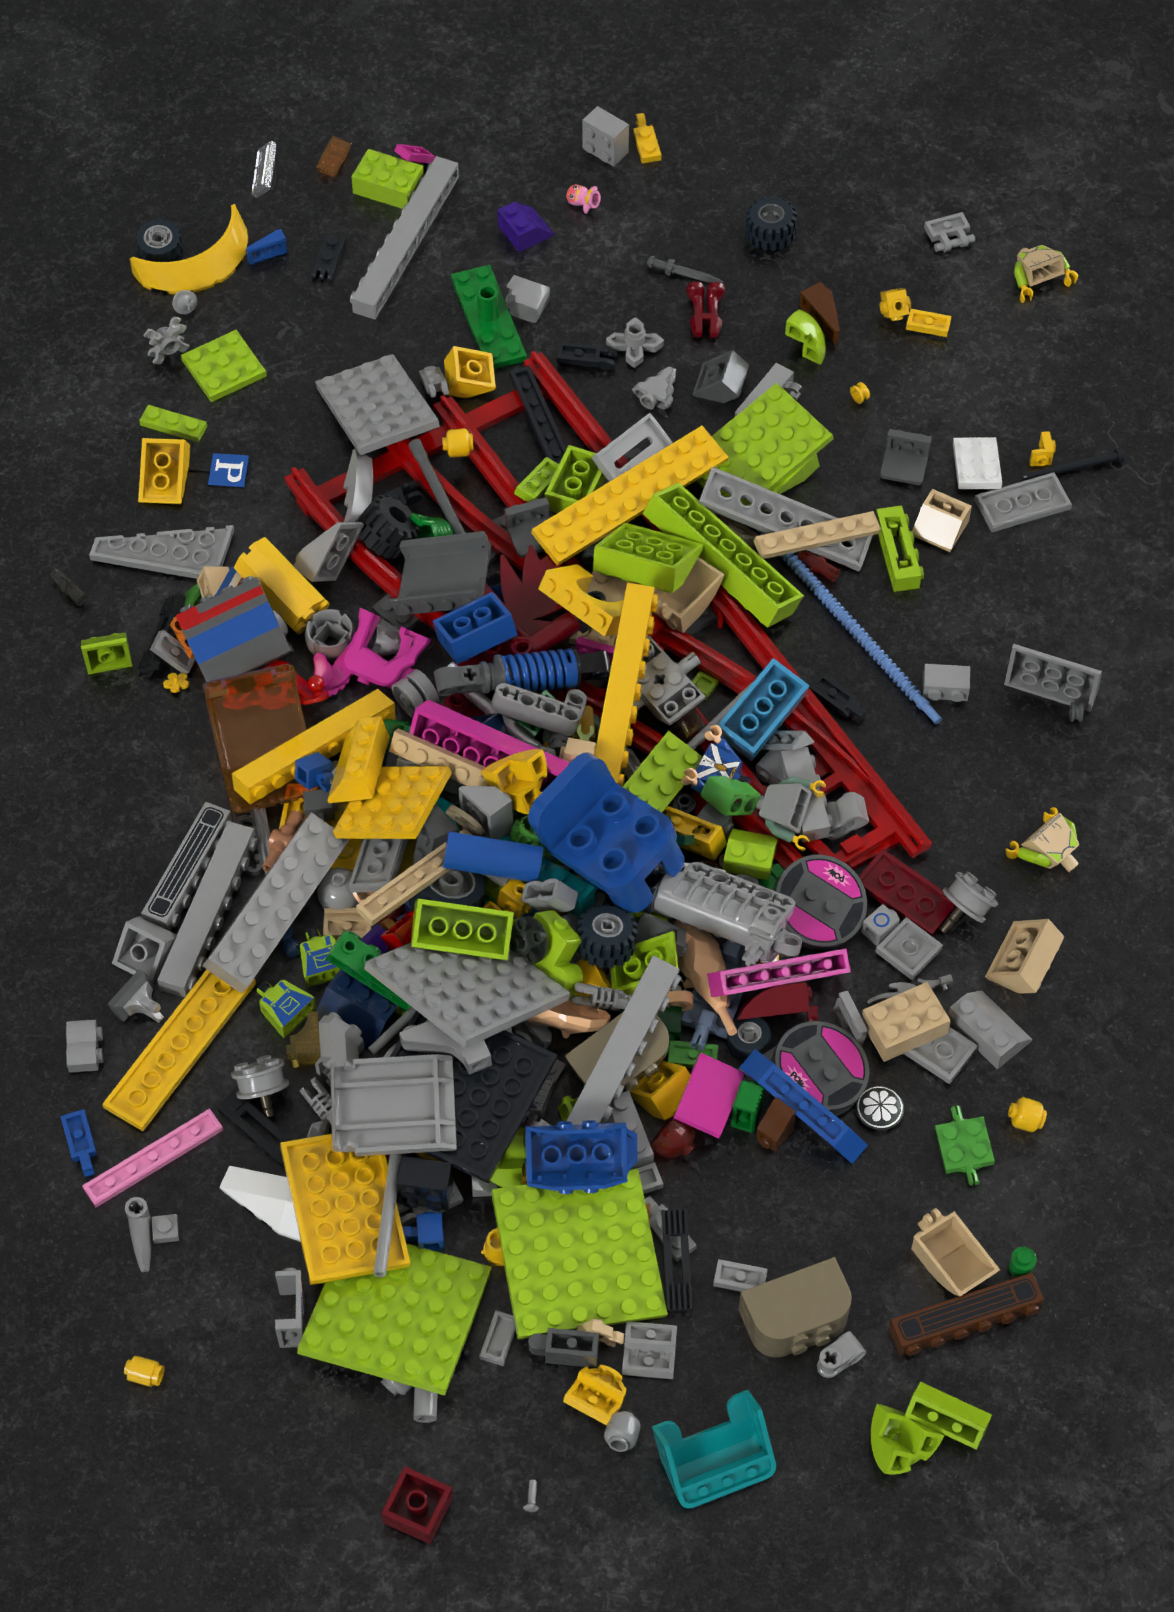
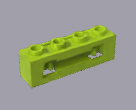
M902 506L876 509V518L881 527L878 536L893 591L920 588L921 579H924L923 567L918 565L919 553L918 549L913 547L914 535L908 529V514H904ZM897 530L899 532L898 542L904 560L899 561V568L897 565L898 553L893 536H897Z

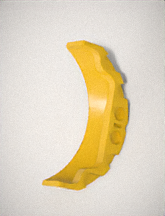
M231 205V219L228 228L212 247L191 258L173 262H153L131 257L130 263L135 278L147 289L151 290V288L168 291L169 294H176L181 290H192L194 293L200 292L226 280L236 271L235 268L240 261L244 260L248 244L247 228L236 205Z

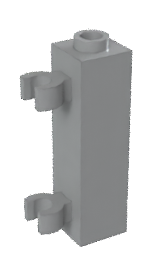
M775 363L735 411V416L776 382L790 396L797 400L801 395L799 391L802 386L793 382L794 372Z

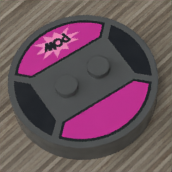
M809 855L796 860L780 874L773 887V891L789 896L795 901L794 912L786 922L785 929L799 936L802 939V948L825 951L839 947L856 934L866 916L867 896L862 881L850 866L831 856Z
M811 1021L794 1026L783 1035L771 1057V1062L835 1116L847 1112L856 1104L869 1080L868 1059L859 1042L844 1029L827 1022Z

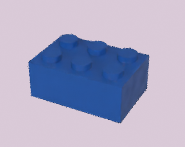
M493 592L433 620L439 642L457 664L467 661L469 658L517 635L512 614Z

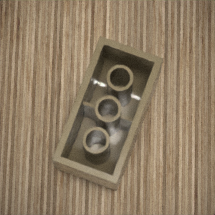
M623 1012L565 1055L566 1061L584 1085H586ZM658 1015L655 1019L659 1020L654 1032L652 1034L648 1032L644 1039L648 1043L642 1055L637 1054L632 1062L636 1066L630 1078L625 1076L621 1085L625 1086L623 1091L629 1090L630 1092L639 1085L638 1080L645 1075L648 1078L659 1070L658 1065L667 1056L669 1033Z
M833 1257L741 1291L739 1313L752 1343L762 1354L775 1358L784 1357L792 1353L793 1355H799L805 1352L808 1347L814 1345L823 1346L829 1343L832 1338L838 1336L845 1329L851 1305V1291L836 1258Z

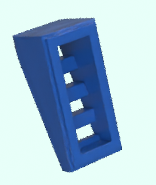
M281 229L270 233L246 248L249 265L288 252L286 238Z

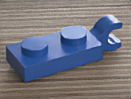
M85 1110L60 1116L72 1161L81 1162L85 1177L95 1175L90 1157L96 1156L97 1153Z

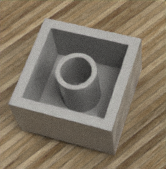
M598 106L582 120L583 149L588 153L597 156L603 162H607L612 166H615L629 153L628 123Z

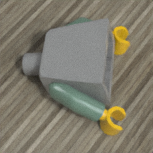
M792 776L778 782V784L769 785L765 796L760 797L755 808L760 809L759 815L765 819V825L774 836L789 843L792 841L799 850L804 851L806 849L798 845L801 839L810 841L806 836H796L795 833L800 832L812 794L810 790H813L816 797H823L825 793L817 791L816 788H826V784L821 780L813 784L810 780Z

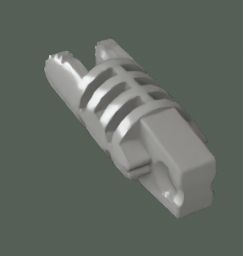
M576 983L575 990L591 994V996H572L571 1003L620 1011V1009L626 1008L632 996L624 994V991Z
M314 1077L310 1082L319 1094L313 1097L310 1091L304 1087L300 1090V1093L321 1120L326 1119L329 1121L330 1128L332 1126L331 1096L319 1080Z

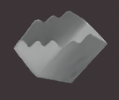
M514 275L507 284L509 290L505 297L507 308L510 309L509 313L511 316L536 323L550 302V287Z

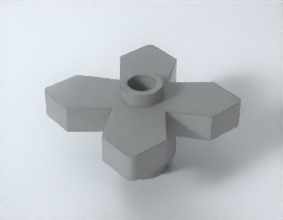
M633 318L626 323L625 334L614 332L606 338V346L616 351H626V362L632 367H636L643 362V351H658L663 347L664 340L656 333L645 334L644 323L637 318Z

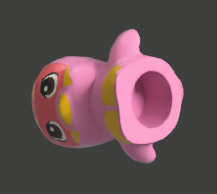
M578 184L570 186L566 194L570 204L575 206L583 205L585 214L589 212L590 208L595 209L599 206L601 196L599 191H597V186L587 189Z

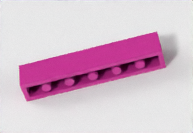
M847 949L757 964L750 967L746 966L707 973L711 997L849 973L851 971Z

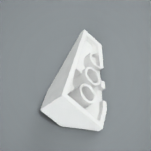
M229 1166L220 1189L241 1206L249 1209L259 1220H263L271 1226L272 1230L279 1235L301 1242L287 1177Z

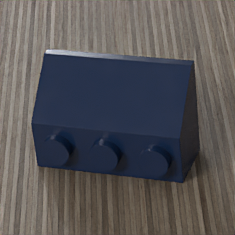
M341 969L326 987L315 1013V1018L320 1021L324 1015L328 1016L331 1012H334L345 1023L349 1025L354 1024L362 1031L360 1036L364 1040L365 1049L371 1046L401 1017L398 1005Z

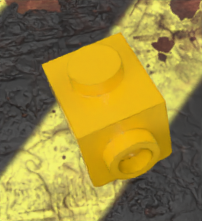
M1050 431L1041 432L1039 449L1032 450L1030 466L1052 464L1056 443L1055 440L1051 439Z

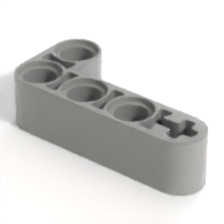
M502 683L496 687L491 707L499 714L565 736H572L577 731L586 705L587 696L584 692L573 689L567 693L565 701L561 702L510 684Z

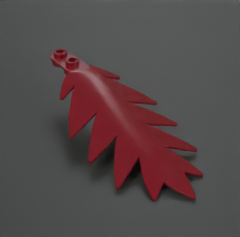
M532 545L529 546L524 559L522 583L505 556H500V580L504 603L502 601L501 603L512 614L515 628L522 627L529 636L551 622L536 619L564 608L538 589L546 570L560 568L561 564L557 566L549 555L540 560ZM486 582L483 596L493 592ZM516 635L487 651L469 658L467 661L459 664L456 663V665H478L482 661L491 663L494 655H513L511 644L519 637ZM462 693L453 694L446 697L444 707L457 713H463L471 701Z

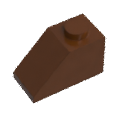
M776 1097L757 1127L756 1138L764 1148H771L776 1152L794 1132L796 1111Z

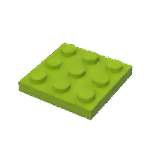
M237 330L181 355L183 363L211 402L267 377L266 370Z

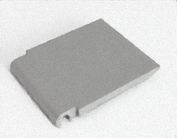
M433 1054L353 1059V1064L345 1061L344 1066H336L335 1062L331 1063L333 1151L355 1152L356 1156L457 1150L452 1056Z

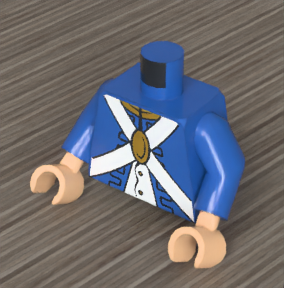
M710 726L714 735L711 731L705 732V738L715 742L709 745L696 770L689 768L684 771V774L687 776L681 779L682 784H691L692 789L696 790L699 794H701L710 776H726L730 779H736L749 784L751 779L741 775L742 761L727 741L720 737L722 734L720 726Z

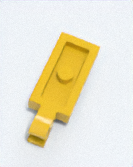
M644 113L636 114L637 128H633V136L641 162L660 161L662 155L653 125H646Z

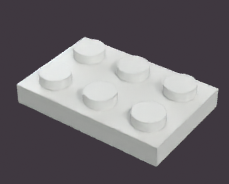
M996 437L953 438L958 489H1001L1002 477Z

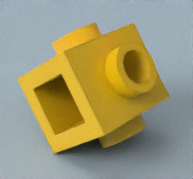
M898 288L880 292L882 302L879 303L884 317L891 318V321L904 319L903 315L910 314L911 301L906 294V289Z
M510 879L500 890L497 904L505 911L514 912L513 916L519 918L525 913H531L534 908L521 901L526 883L521 880Z

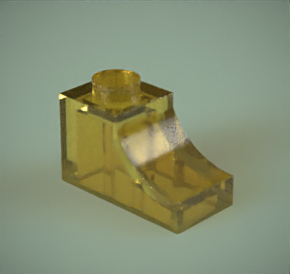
M318 1011L308 1012V1018L302 1030L295 1035H290V1044L286 1045L287 1059H292L293 1068L315 1066V1063L321 1057Z

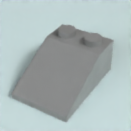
M362 522L336 523L297 554L294 567L312 582L336 581L364 524Z

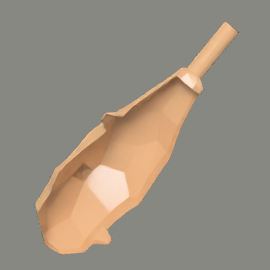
M676 920L674 925L686 930L685 943L688 944L684 956H679L678 968L686 978L683 984L684 988H694L710 1004L714 1011L719 1014L727 1033L730 1036L735 1035L737 1029L727 1010L730 1006L728 995L711 997L707 973L727 970L719 943L708 931H700L695 926L685 925L680 920Z
M569 999L567 1002L526 1021L543 1027L559 1029L563 1038H568L570 1034L599 1031L609 1023L611 1015L605 1010L596 1007L572 1004Z

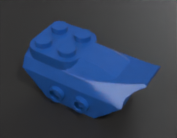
M595 1120L582 1121V1124L572 1125L570 1121L557 1122V1125L530 1126L525 1129L527 1186L559 1191L560 1194L574 1193V1190L596 1193L599 1192V1189L628 1182L627 1174L629 1170L638 1163L637 1133L629 1130L626 1127V1123L597 1124Z

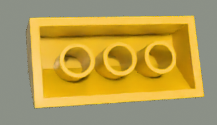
M381 716L360 718L345 738L327 799L328 803L373 799L390 737Z

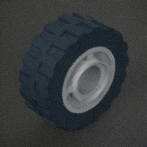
M153 219L141 225L136 232L137 250L140 257L144 260L170 262L180 255V250H182L180 230L171 221Z

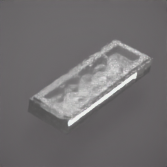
M269 141L258 149L252 195L256 198L270 190L277 145L273 141Z

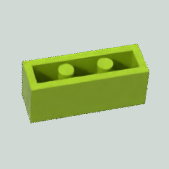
M920 1382L912 1396L905 1417L977 1450L992 1414Z

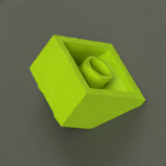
M126 632L81 640V649L88 675L132 667Z
M732 828L724 856L723 870H726L727 873L746 874L769 881L778 837Z

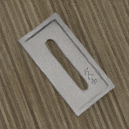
M649 413L591 458L610 482L673 442L652 414ZM647 438L650 440V446L623 467H615V461L643 439Z

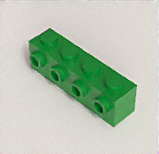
M344 931L338 937L325 960L406 1011L412 1006L364 969L366 961L382 955L381 950L374 945H367L362 942L360 936L356 933Z

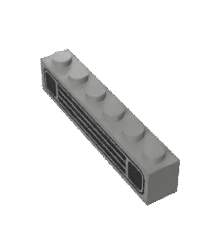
M208 802L204 803L141 912L143 918L170 932L173 927H177L183 909L189 906L192 893L195 889H198L201 883L202 876L209 865L227 822L234 823L230 810Z

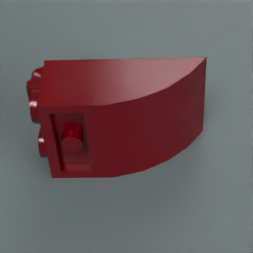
M806 982L778 985L761 990L747 999L739 1008L734 1019L741 1020L806 1012L807 1022L818 1021L817 1005L809 1006V1001H812L811 987H807Z

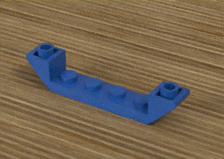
M756 1049L739 1067L775 1098L777 1097L796 1111L795 1115L832 1145L850 1163L853 1164L868 1146L852 1129Z

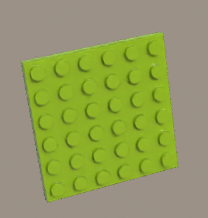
M639 1169L629 1170L627 1174L628 1182L599 1189V1192L596 1193L574 1190V1193L560 1194L559 1191L530 1187L527 1184L492 1189L491 1195L518 1339L530 1338L533 1334L547 1335L548 1328L577 1330L578 1325L586 1323L590 1319L602 1320L603 1324L609 1326L661 1318L668 1315Z
M406 1243L410 1267L386 1271L385 1277H376L373 1274L325 1282L297 1348L298 1354L445 1396L490 1278L492 1267L426 1248L419 1249L418 1246Z

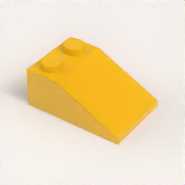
M142 438L139 503L182 504L190 458V444L186 440Z

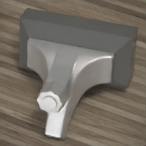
M139 969L108 1003L116 1017L123 1022L134 1013H143L158 1023L164 1018L159 1012L161 1009L160 1004L152 1000V992L155 986L146 973Z

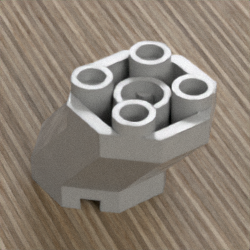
M331 1012L328 1016L324 1015L319 1021L321 1057L315 1063L317 1074L320 1077L325 1074L328 1077L325 1082L330 1087L331 1063L335 1062L336 1066H344L345 1061L353 1064V1059H359V1055L365 1049L364 1040L360 1036L362 1031L354 1024L349 1025L345 1023L334 1012Z

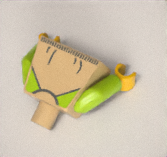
M1039 245L1031 249L1023 248L1017 255L1018 261L1015 263L1014 275L1018 288H1021L1020 301L1022 303L1025 302L1024 295L1029 296L1030 301H1032L1033 290L1028 288L1027 285L1033 286L1065 274L1063 282L1067 287H1070L1072 281L1075 284L1078 279V274L1075 271H1070V265L1060 251Z
M1055 807L1050 808V814L1044 812L1043 821L1045 823L1021 844L1023 847L1019 848V844L1016 841H1011L1010 848L1014 850L1005 849L1006 856L1010 859L1019 857L1049 869L1061 863L1070 872L1079 864L1071 854L1079 846L1075 824L1062 816L1061 813H1058Z

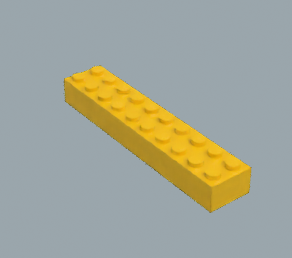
M628 582L595 749V756L604 761L615 782L622 787L625 782L622 769H627L629 752L626 751V748L632 745L633 729H630L631 723H636L638 712L635 701L640 702L642 684H639V679L644 680L646 662L643 661V658L649 655L650 639H647V637L652 635L654 628V617L651 616L652 612H657L659 601L658 595L655 594V587Z

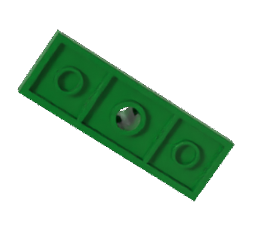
M486 265L451 274V281L479 351L492 353L494 369L524 362L527 359L526 352L491 266Z

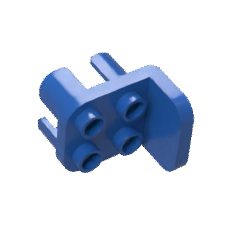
M585 752L574 758L537 797L530 808L529 824L543 847L552 856L580 874L584 881L595 887V891L598 888L602 889L608 894L614 905L619 906L621 910H627L630 914L644 910L652 902L654 896L644 879L659 863H661L665 872L671 877H675L683 868L684 855L676 842L677 833L670 819L618 785L604 761L592 753Z

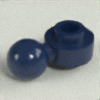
M290 925L279 943H283V952L288 957H296L300 954V942L291 938L293 934L292 925Z

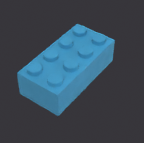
M773 658L718 724L722 730L720 737H723L731 747L752 761L805 697L810 685Z

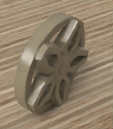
M450 805L445 812L446 815L456 821V826L460 829L466 828L472 835L483 837L486 833L485 829L473 817L460 808Z

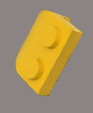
M599 1365L598 1368L588 1369V1366L579 1371L576 1381L565 1394L563 1402L607 1425L612 1414L619 1412L626 1394V1387H624L621 1374L613 1368Z

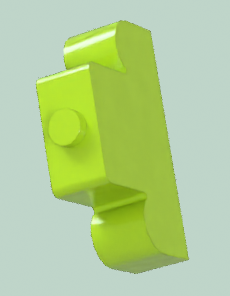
M555 910L537 912L533 918L537 919L544 927L548 939V948L545 957L533 965L570 992L569 999H572V996L577 992L574 989L575 984L582 983L583 981L581 968L577 964H570V960L581 943V938Z

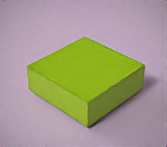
M701 671L692 680L695 686L706 696V701L719 685L718 680Z

